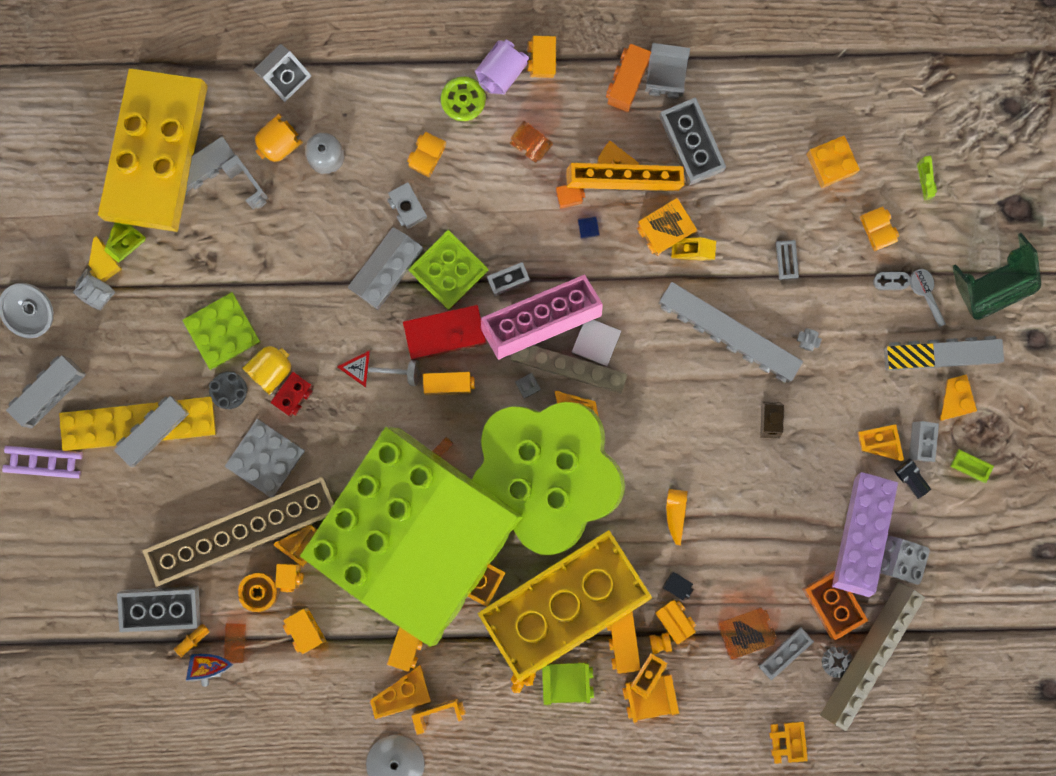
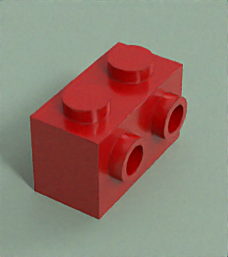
M292 372L270 403L288 416L292 417L293 414L296 416L302 408L300 404L303 400H308L312 395L313 390L311 389L313 385Z

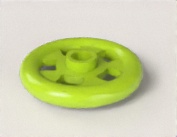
M456 77L450 80L442 90V108L452 119L458 121L472 120L485 107V91L479 85V82L473 78ZM467 84V89L458 90V85ZM476 90L478 97L473 99L470 92ZM450 92L455 93L454 100L448 99ZM464 95L467 97V99L465 101H461L460 96ZM455 104L462 108L459 113L452 109ZM473 104L475 109L469 112L466 108Z

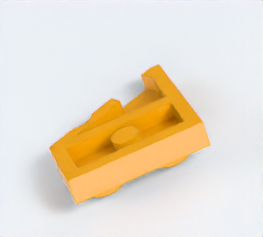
M967 374L947 379L942 412L939 417L940 421L976 412L977 409Z

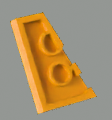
M421 665L370 700L375 719L432 703Z

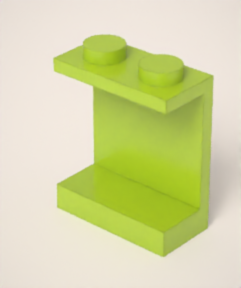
M589 663L548 664L542 668L544 705L570 702L590 703V698H594L593 686L590 687L589 679H593V667H589Z

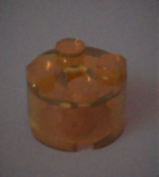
M526 121L521 123L510 138V144L520 152L525 150L526 153L524 155L534 163L540 162L554 144L533 126L527 124Z

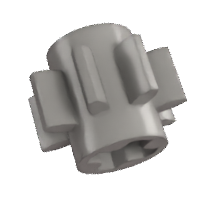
M808 328L805 329V332H799L797 341L801 342L799 347L808 351H813L814 347L819 348L822 340L818 338L819 333Z

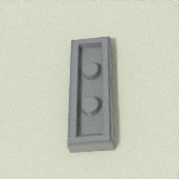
M800 627L766 657L758 667L770 680H773L814 641Z

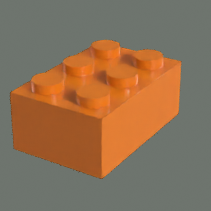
M631 43L628 49L624 48L620 60L622 65H617L613 75V81L615 82L614 84L610 83L606 92L608 105L629 112L649 63L651 51Z
M835 570L802 588L830 638L837 640L866 623L868 619L852 592L832 587Z

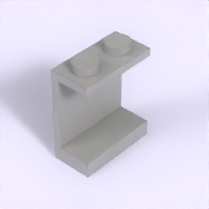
M652 43L645 92H649V95L652 96L665 94L673 99H678L679 96L683 97L690 48Z
M237 155L221 166L230 179L244 171L258 191L246 199L252 209H259L266 204L268 197Z

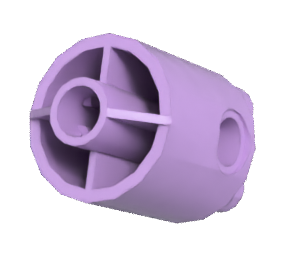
M507 39L504 42L498 40L475 70L479 85L489 93L505 94L528 64L529 57L523 52L516 51L514 44Z

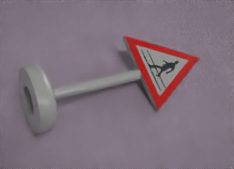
M367 351L337 366L365 388H367L368 372L405 374L410 386H417L420 377L419 360H411L408 370L369 367L371 351Z

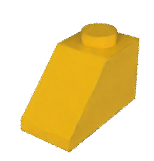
M96 236L93 238L89 266L92 269L90 273L92 276L105 282L121 271L122 268L115 259L104 251L105 244Z
M703 237L684 238L672 246L671 258L699 261L715 260L716 241Z

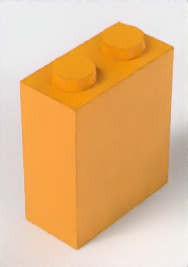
M470 372L423 374L424 394L426 396L471 394V390L475 389L474 376L471 377Z

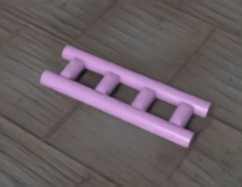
M5 446L4 452L11 455L10 465H3V472L80 478L81 471L75 470V460L82 459V452ZM18 454L30 455L29 467L17 466ZM37 456L49 457L48 468L36 467ZM57 457L68 458L67 470L55 469Z

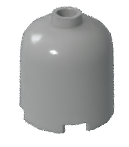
M318 133L308 140L305 146V155L310 167L315 172L329 174L336 172L342 166L344 150L340 142L333 135Z

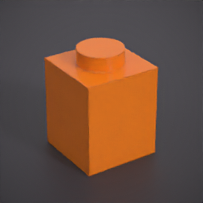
M567 185L556 187L560 209L582 204V198H585L583 188H567Z

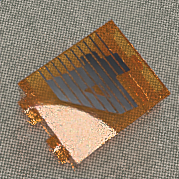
M757 607L750 612L717 622L731 660L775 645L774 639H777L774 629L769 628L767 621H770L766 609L763 610L762 607Z

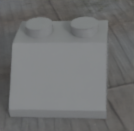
M282 44L278 45L254 69L257 75L284 102L311 77V74Z

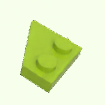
M930 155L923 157L917 163L924 200L932 199L935 197V193H937L932 157Z

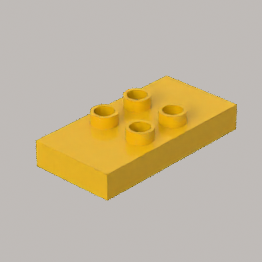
M129 68L98 216L104 221L178 232L191 160L195 151L208 88L203 79Z
M608 530L477 614L517 680L521 682L651 600L652 596L612 533Z

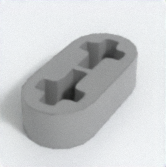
M881 272L874 277L873 285L878 290H904L910 285V276L905 272ZM883 276V279L890 280V283H885L881 286V283H878L877 280ZM900 276H902L903 280H906V283L900 286L899 282H894Z

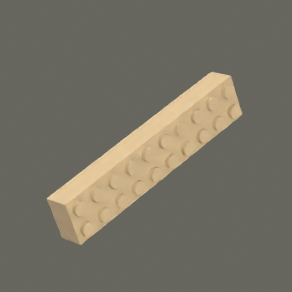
M321 477L142 551L156 587L162 586L325 519L335 501L326 478Z

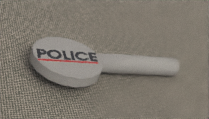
M924 269L914 271L910 276L912 290L916 294L925 297L938 326L945 325L946 323L931 294L934 288L932 275Z

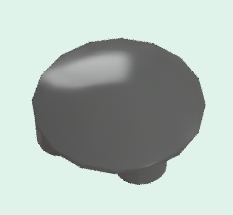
M235 372L221 373L209 384V394L212 401L222 409L230 410L237 408L247 397L246 382Z

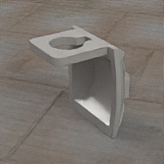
M87 268L78 278L73 293L89 306L101 311L116 291L100 279L89 275L90 270Z

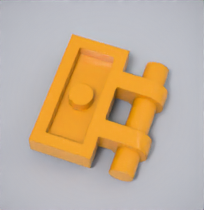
M803 721L784 723V731H779L778 724H770L771 732H769V736L772 739L773 749L771 750V756H774V764L782 763L781 756L787 755L788 763L808 761ZM779 738H785V749L780 748Z

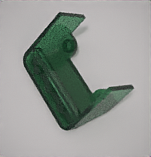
M1022 233L1018 234L1020 248L1009 253L1007 257L1008 264L975 280L972 274H963L956 264L953 265L956 287L974 319H983L1035 294L1041 288L1037 250Z

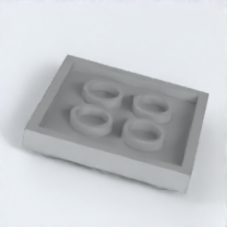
M256 419L225 467L272 498L277 494L305 450L259 419Z

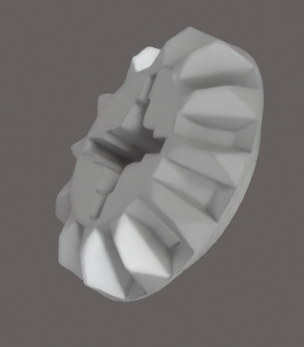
M836 646L829 648L824 653L822 666L828 675L841 678L853 659L849 651L843 647ZM832 656L836 657L837 659L843 658L841 661L843 668L839 666H833L835 661Z

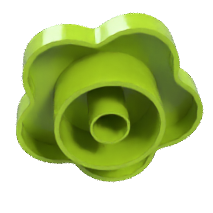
M562 402L554 404L542 412L527 407H507L493 414L484 426L481 438L484 462L475 472L472 480L523 516L513 530L519 540L533 552L552 555L571 548L580 539L589 521L603 518L618 507L625 490V480L621 468L604 450L605 433L602 422L592 409L583 404Z

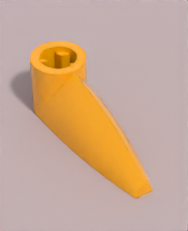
M668 489L666 504L668 527L675 544L681 546L688 491Z

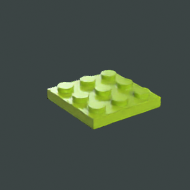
M447 230L408 271L449 311L489 269Z
M233 292L182 320L210 370L261 343Z

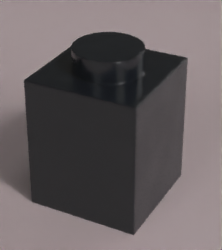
M673 571L662 587L681 600H684V598L688 599L694 590L691 588L693 583Z

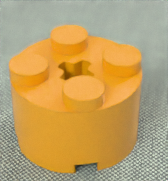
M253 573L246 576L238 587V598L241 605L253 612H262L273 607L280 593V589L275 588L276 580L266 573ZM261 588L262 596H256L257 592L255 589Z

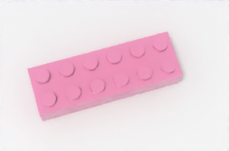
M582 275L482 317L481 330L499 360L602 316L603 304L587 277Z

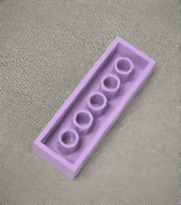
M863 472L855 477L832 587L867 597L876 593L898 482Z

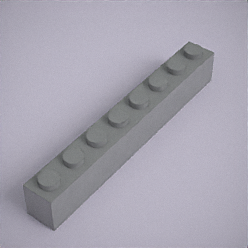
M673 282L670 283L659 302L662 305L660 308L665 312L671 313L672 311L677 314V319L684 323L690 322L698 332L703 333L705 331L710 334V339L717 343L723 342L727 345L726 348L733 353L738 351L743 354V359L750 363L756 362L760 365L759 368L766 373L771 371L776 375L775 378L783 383L786 381L791 382L803 363L802 360Z

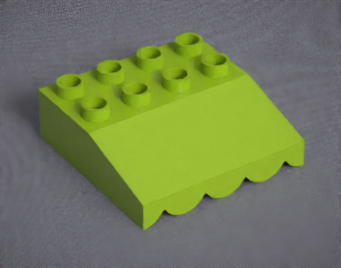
M385 427L300 557L360 602L431 647L438 644L445 628L457 616L466 597L480 582L487 566L500 552L508 539L509 533L517 526L523 516L401 428Z

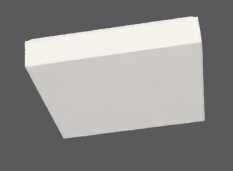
M595 320L588 321L582 325L572 353L607 367L621 331Z

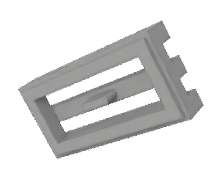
M776 241L779 280L798 279L796 241ZM790 244L794 274H790L788 245ZM781 245L784 246L786 275H783Z

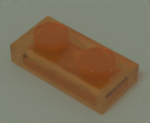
M226 623L224 659L231 663H244L246 624Z

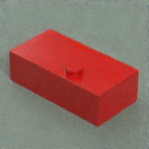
M478 305L403 321L411 360H419L486 344L485 336L481 330V317Z

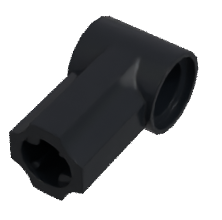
M909 458L894 469L898 478L904 484L906 483L917 499L923 497L931 490L912 459Z

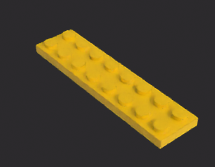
M202 397L177 400L189 415L162 441L216 435L212 398ZM159 402L59 413L62 451L116 446L120 439L123 437L127 438L131 434L130 430L136 424H142L145 421L144 417L151 410L155 411L159 407Z

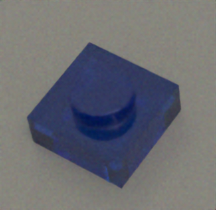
M597 216L578 219L581 239L600 236Z

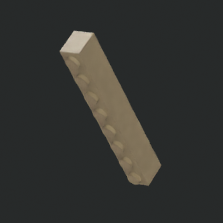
M900 582L897 583L820 716L841 729L848 730L925 599L923 595Z

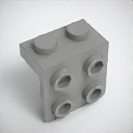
M887 536L880 574L919 585L930 549L901 538Z

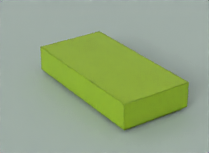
M958 449L950 467L983 483H987L994 465Z

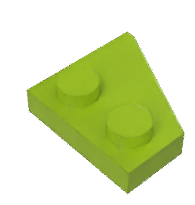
M114 222L104 251L119 263L143 244L146 237L132 225Z

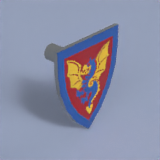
M191 654L186 681L201 680V685L206 687L209 685V678L221 677V674L233 667V664L227 659L212 654Z

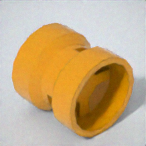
M668 632L662 633L661 636H649L653 655L659 654L662 650L665 652L672 651Z

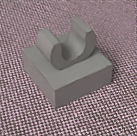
M532 373L515 381L524 399L541 390Z

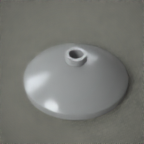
M16 283L3 291L0 296V317L10 331L24 338H36L43 335L51 327L54 316L53 307L43 291L28 283Z
M389 735L378 740L370 749L366 760L368 776H422L424 756L420 747L412 739L402 735ZM391 763H397L398 768L392 769Z

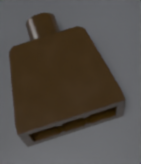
M761 401L760 438L779 439L783 434L784 405L781 402Z

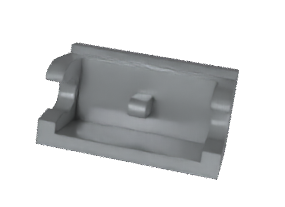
M912 422L910 459L913 461L935 462L938 423Z

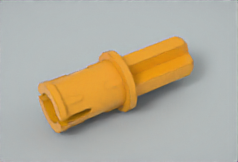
M201 624L190 635L187 634L186 638L174 647V651L180 657H183L192 647L198 646L197 643L209 633V629L204 624Z

